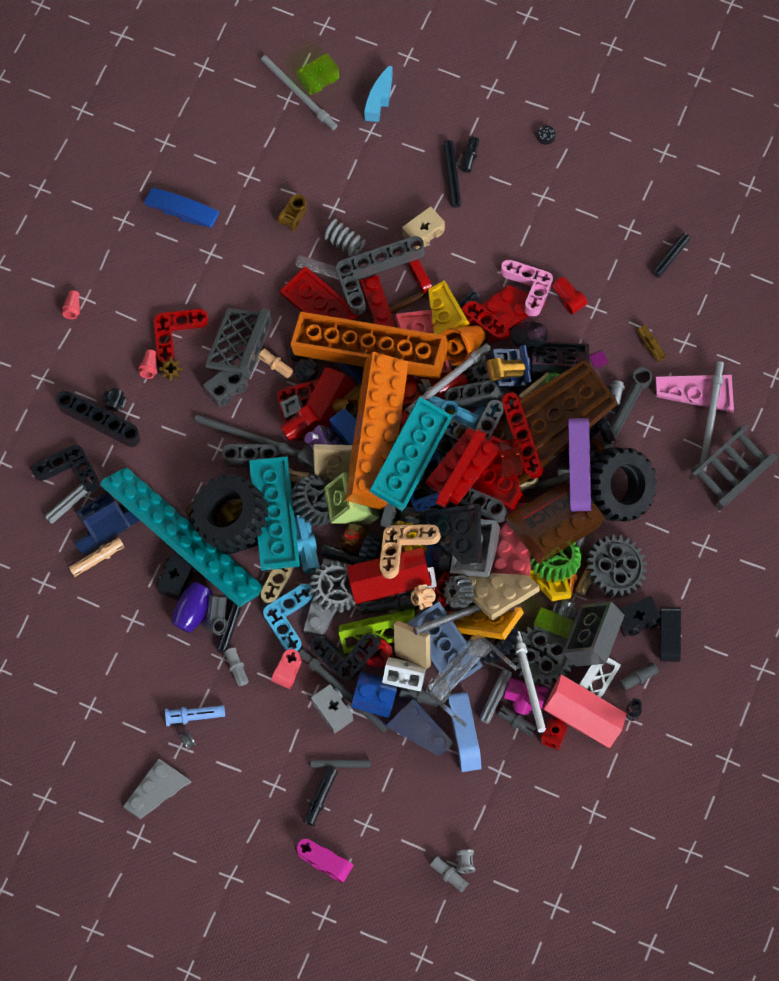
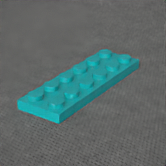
M419 397L369 492L403 511L453 416Z
M288 457L249 460L251 482L264 495L263 498L268 504L266 509L269 511L268 517H265L267 521L266 527H262L261 531L263 533L260 537L257 536L261 571L300 567L294 509L291 506L293 501L290 499L292 493Z

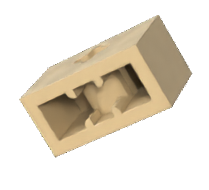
M430 206L402 227V236L405 239L419 236L424 242V247H426L430 240L443 234L445 221ZM414 246L413 248L419 249L420 246Z

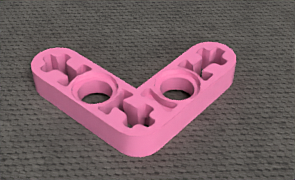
M513 260L503 261L500 270L503 277L532 286L525 302V313L529 316L539 315L552 286V274ZM522 273H530L531 277H524ZM540 291L543 293V295L537 296L534 294V292ZM533 302H535L536 306L534 308H531Z

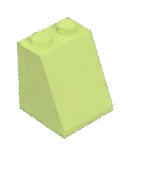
M343 472L324 487L331 523L371 524L380 517L379 509L345 501L349 473Z

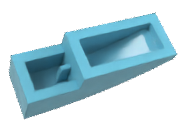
M388 66L370 91L364 111L365 121L379 122L381 106L389 107L393 77L392 66Z

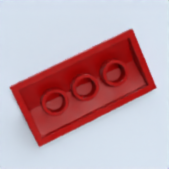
M325 367L305 406L310 405L321 420L319 425L330 427L329 419L336 415L333 411L334 401L342 399L357 385L345 374ZM305 430L304 432L299 434V436L305 439L306 434L308 432H312L313 430Z
M423 548L401 553L398 575L392 579L383 577L380 571L381 558L347 566L355 604L412 591L418 585L427 584V587L432 586ZM388 562L389 568L386 571H390V568H392L391 562Z

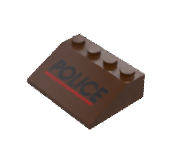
M563 482L509 514L504 519L538 564H541L598 529L605 517L592 501L591 511L571 512L570 484Z

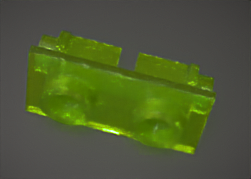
M541 607L533 625L568 639L575 621Z

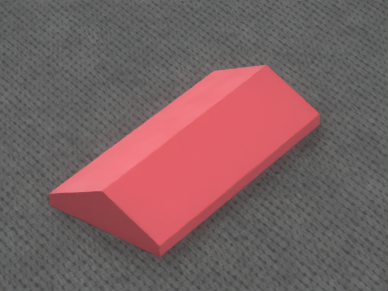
M562 674L559 676L543 708L546 712L607 748L612 746L621 733L627 714Z

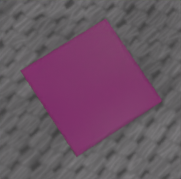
M603 351L589 356L595 369L609 363Z

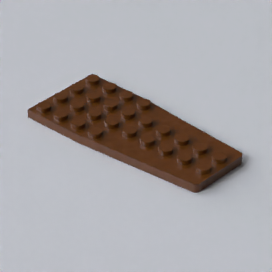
M585 360L520 399L542 467L569 446V419L589 418L590 428L617 405L616 398ZM503 411L492 435L509 443L520 485H522L530 477L524 471L505 411ZM515 415V416L512 418V422H513V423H518V422H520L521 419H522V416H521V415ZM485 421L481 424L483 430L489 431L491 424ZM521 431L517 436L518 439H525L527 432ZM452 447L447 448L445 452H449ZM526 448L523 451V455L530 456L533 449ZM530 461L529 463L532 467L531 471L535 472L536 467L533 464V461ZM484 501L479 502L478 504L481 506L484 504Z

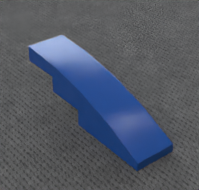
M151 188L144 201L147 207L160 209L164 214L179 217L183 222L212 228L219 215V211L204 204L156 188Z

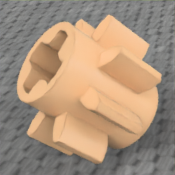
M427 584L418 585V587H414V591L411 593V601L415 606L419 605L420 610L432 606V603L435 601V592L432 588H427Z

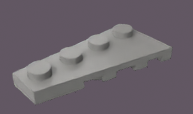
M328 559L323 560L322 564H325L327 566L328 562L331 561L335 566L336 561ZM328 574V576L331 575L334 578L341 576L339 574ZM321 580V589L326 594L327 587ZM345 580L344 587L347 589L348 592L350 591V586L348 581ZM341 582L337 585L335 584L330 592L334 589L336 590ZM332 596L330 598L335 601L344 600L343 598L340 599L337 596ZM312 600L304 633L324 636L335 617V613L331 612V608L324 611L325 605L322 604L321 607H318L317 605L320 601Z

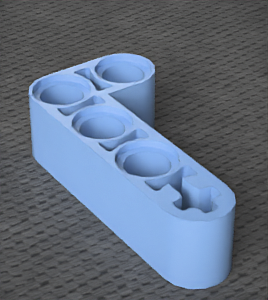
M468 693L448 695V703L458 747L461 772L481 769V756Z

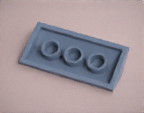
M438 601L420 612L406 624L417 627L448 614ZM453 621L426 631V633L430 634L431 661L450 688L483 667Z

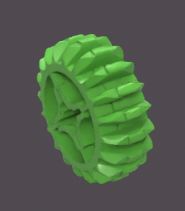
M576 542L541 564H538L530 553L532 557L530 566L534 574H539L540 579L546 577L547 582L550 579H553L555 583L557 579L563 582L565 577L570 579L572 575L577 573V569L580 568L581 554L579 547H576Z

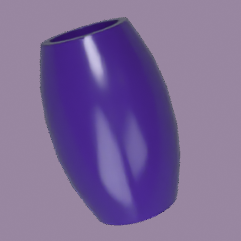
M193 582L182 593L176 603L171 623L179 629L191 633L206 616L209 595L213 594V592L205 586Z

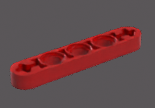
M507 393L502 398V404L524 471L528 477L538 478L543 473V467L521 401L515 393ZM510 399H513V400H514V401H513V404H514L515 409H513V410H512V407H511L510 404H509V403H510V401H509ZM515 415L522 416L521 421L518 423H513L512 418ZM521 431H526L527 437L522 440L518 439V434ZM526 448L533 449L530 456L523 455V451ZM530 461H533V464L536 467L535 472L531 471L532 467L529 463Z
M477 429L436 501L438 505L446 507L487 433Z

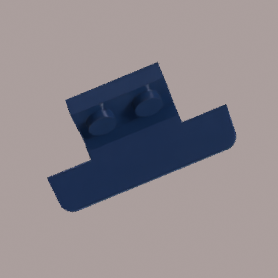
M106 492L75 512L89 533L73 543L82 554H87L140 520L128 509L122 512L115 499Z

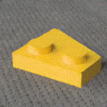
M531 568L529 577L539 585V589L551 601L571 599V591L566 577L563 582L560 579H557L556 583L553 579L547 582L546 577L540 579L539 574H534Z

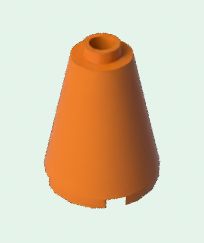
M476 325L449 328L443 331L440 335L446 336L449 346L445 361L448 360L452 365H460L464 362L468 355L476 351L485 341L486 333L484 329Z

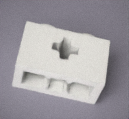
M388 657L382 683L421 691L426 669L409 661Z

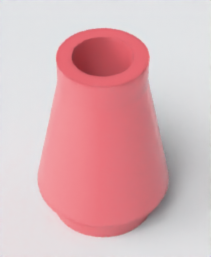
M69 291L61 309L62 315L67 319H76L80 314V294L77 291Z
M146 350L138 369L141 377L152 379L157 374L156 351Z

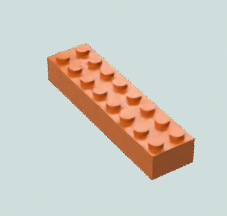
M300 312L290 344L294 355L361 367H364L366 358L372 352L409 361L408 375L437 380L440 379L449 347L447 338L444 335Z
M372 352L365 360L345 501L382 510L388 504L386 501L370 493L369 489L399 435L409 361Z

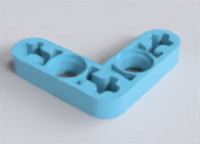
M308 584L296 587L267 605L263 610L266 622L285 651L293 649V647L288 648L290 646L287 639L289 636L293 643L297 642V648L294 650L298 651V653L301 651V640L286 616L312 601L313 595L310 592L308 597L305 595L301 596L302 590L308 592L313 589ZM295 594L297 595V598L300 597V598H299V601H300L299 603L297 602V599H296V597L294 596ZM291 599L294 601V606L286 608L283 605L284 601ZM270 610L273 612L277 611L275 613L278 619L276 623L272 616L268 617ZM280 625L288 627V631L285 634L277 632V628Z

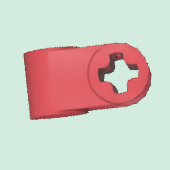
M288 649L284 652L279 665L273 673L271 682L288 689L292 687L302 663L298 651ZM295 656L296 661L290 663L288 658Z

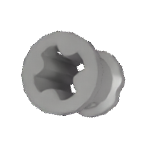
M474 850L457 851L456 854L459 859L457 872L460 874L475 872L476 869L473 867L472 857Z

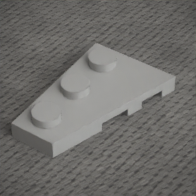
M158 759L123 807L138 819H142L160 806L163 801L174 796L177 791L192 782Z

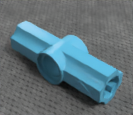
M436 396L428 400V402L445 412L453 410L455 413L451 414L453 416L452 419L473 430L475 429L480 417L479 415L459 407L454 401H445Z
M296 515L294 518L302 569L304 574H313L317 568L320 569L315 537L312 534L310 522L305 523L304 518L299 519L300 515Z

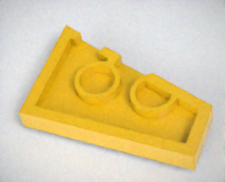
M445 280L428 289L434 334L440 335L446 329L465 327L469 324Z

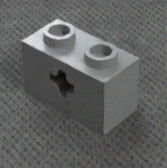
M330 684L312 696L311 702L335 734L353 721L352 714L354 711L348 703L344 704L341 700L343 696L337 688L333 689ZM330 706L337 707V710L330 709Z

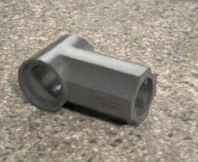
M219 594L209 595L207 616L203 619V627L206 631L216 635H222L226 632L228 623L225 620L227 596Z

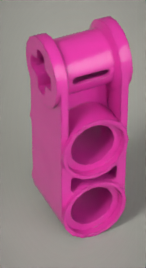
M303 839L297 845V854L300 859L311 864L317 870L328 874L340 883H344L354 866L348 860L337 856L329 849L309 839ZM309 846L310 852L306 851L303 853L302 847L306 848Z

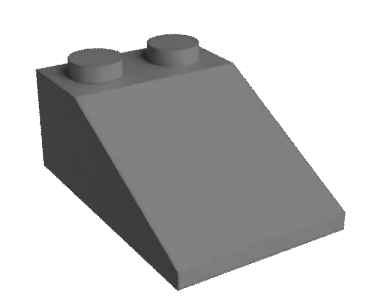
M481 519L482 562L463 565L452 556L450 574L489 577L500 533V526L496 520Z

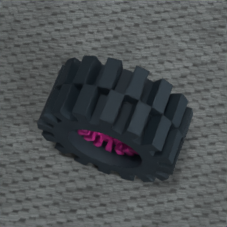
M371 532L368 533L361 547L357 564L379 558L382 549V536Z

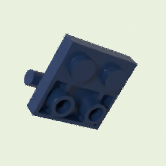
M526 345L519 346V349H493L490 351L491 359L521 360L525 365L523 376L494 381L498 388H528L531 386L530 371L532 367Z

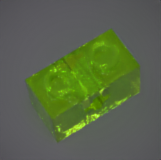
M325 53L297 70L298 81L309 95L318 93L324 86L337 81L340 77L339 67L328 53Z

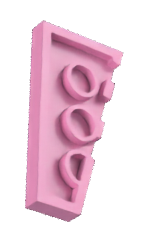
M713 375L656 377V397L709 408ZM722 375L724 379L723 385L720 386L717 410L733 413L732 375Z

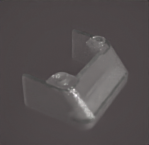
M473 635L428 685V693L432 699L464 727L467 724L444 702L449 698L451 690L476 662L493 650L515 671L518 668L482 635Z

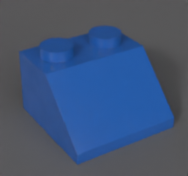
M360 671L351 708L389 718L397 686L382 683L383 677Z

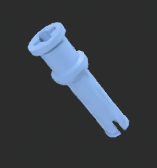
M224 705L187 709V707H181V709L176 710L165 709L166 726L175 723H183L184 725L188 721L225 717ZM214 712V713H207V714H198V713Z

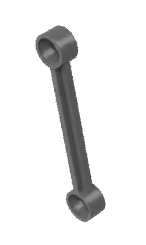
M640 367L634 371L633 384L610 425L615 440L641 391L651 384L652 373L645 367ZM643 373L648 376L649 380L645 383H640L635 377ZM603 439L602 443L606 449L611 448L614 441H612V444H608Z

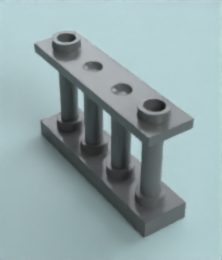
M747 424L743 428L737 427L731 433L733 437L702 465L700 463L696 464L691 469L692 474L688 477L692 480L698 475L715 493L719 501L715 507L719 511L778 459L774 453L770 456L764 455L744 434L749 428ZM737 438L758 459L757 462L760 465L755 469L753 466L750 467L730 446ZM724 450L745 472L744 475L746 477L742 481L736 479L717 458ZM709 463H712L731 484L732 490L729 493L723 492L703 470Z

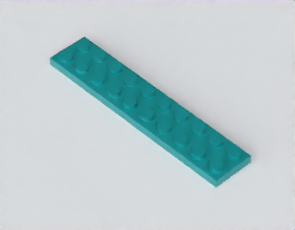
M127 467L102 480L100 485L237 606L241 607L261 594L263 586L232 560L230 556L202 539L186 518Z

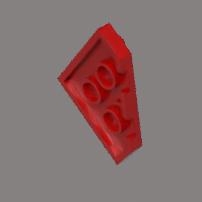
M491 435L489 441L501 448V450L472 486V489L500 500L505 507L513 510L522 496V490L511 448L508 442Z

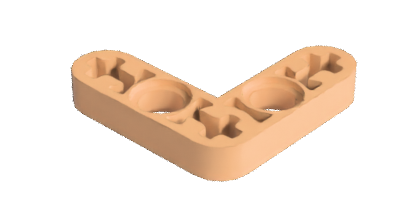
M392 525L390 528L387 527L383 533L380 571L383 577L392 579L398 575L402 545L436 544L441 538L438 527L435 525ZM410 532L417 533L414 538H408L407 535ZM392 533H396L393 537L394 542H392L390 536H392ZM389 549L396 550L393 555H387L386 552ZM388 562H391L392 568H390V571H386L389 568Z

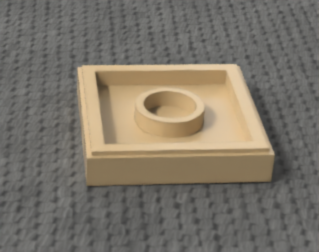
M400 621L394 623L395 656L425 669L431 666L430 634L423 632L415 635L413 632L414 627Z

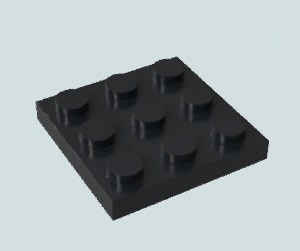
M545 342L537 348L532 346V371L537 373L555 372L562 374L584 360L590 364L589 344Z

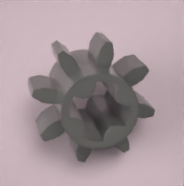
M563 599L560 602L555 601L552 611H555L554 616L563 621H568L569 617L574 619L577 608H574L575 603L569 599Z

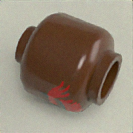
M359 523L348 525L341 536L343 548L352 553L361 551L363 542L368 535L366 527Z

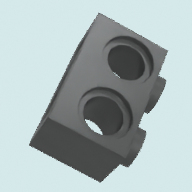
M222 370L206 382L203 387L207 396L220 408L222 405L225 406L230 403L236 394L243 393L248 383L247 378L243 377L242 373ZM238 379V382L230 383V380ZM218 390L224 391L220 395L215 394V392Z

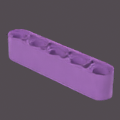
M589 418L569 419L571 512L591 511Z

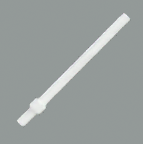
M518 631L519 636L517 637L518 643H515V653L519 656L538 732H544L546 728L526 656V644L523 643L521 633Z

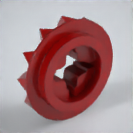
M380 638L381 645L378 648L381 649V655L376 654L366 663L370 667H384L388 657L392 658V648L389 642L384 641L382 638ZM374 639L369 640V644L363 648L367 649L369 646L374 645L372 643Z

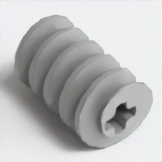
M334 219L326 229L325 240L330 241L332 245H336L338 249H342L343 253H348L349 257L356 256L363 249L366 240L364 239L359 242L361 239L360 235L354 238V231L348 234L349 227L342 230L344 224L340 223L337 226L338 220Z

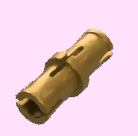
M647 325L640 327L637 333L645 343L644 347L647 350L649 349L656 362L662 361L667 355L658 344L659 340L654 338Z

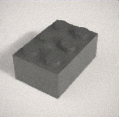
M612 602L581 605L563 654L575 666L606 664L625 615Z

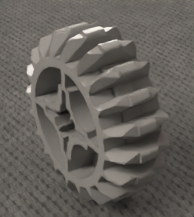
M329 561L327 566L322 564L320 566L321 569L317 568L315 574L311 576L313 581L309 583V586L313 589L310 590V594H316L312 600L320 601L317 605L318 607H321L322 604L325 605L324 611L331 608V612L335 613L337 608L339 613H342L344 608L349 610L351 608L350 605H355L348 570L346 569L347 563L340 566V562L336 561L334 566ZM328 574H339L341 576L334 578L331 575L328 576ZM321 580L327 587L326 594L321 589ZM345 580H347L349 583L350 594L344 587ZM341 582L336 590L334 589L330 592L335 584L337 585ZM332 596H337L340 599L343 598L344 600L335 601L330 598Z

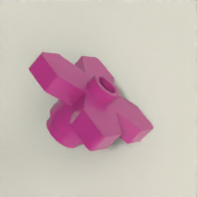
M510 678L504 698L514 701L515 712L527 715L532 710L526 684L523 681ZM535 685L540 709H542L548 688Z

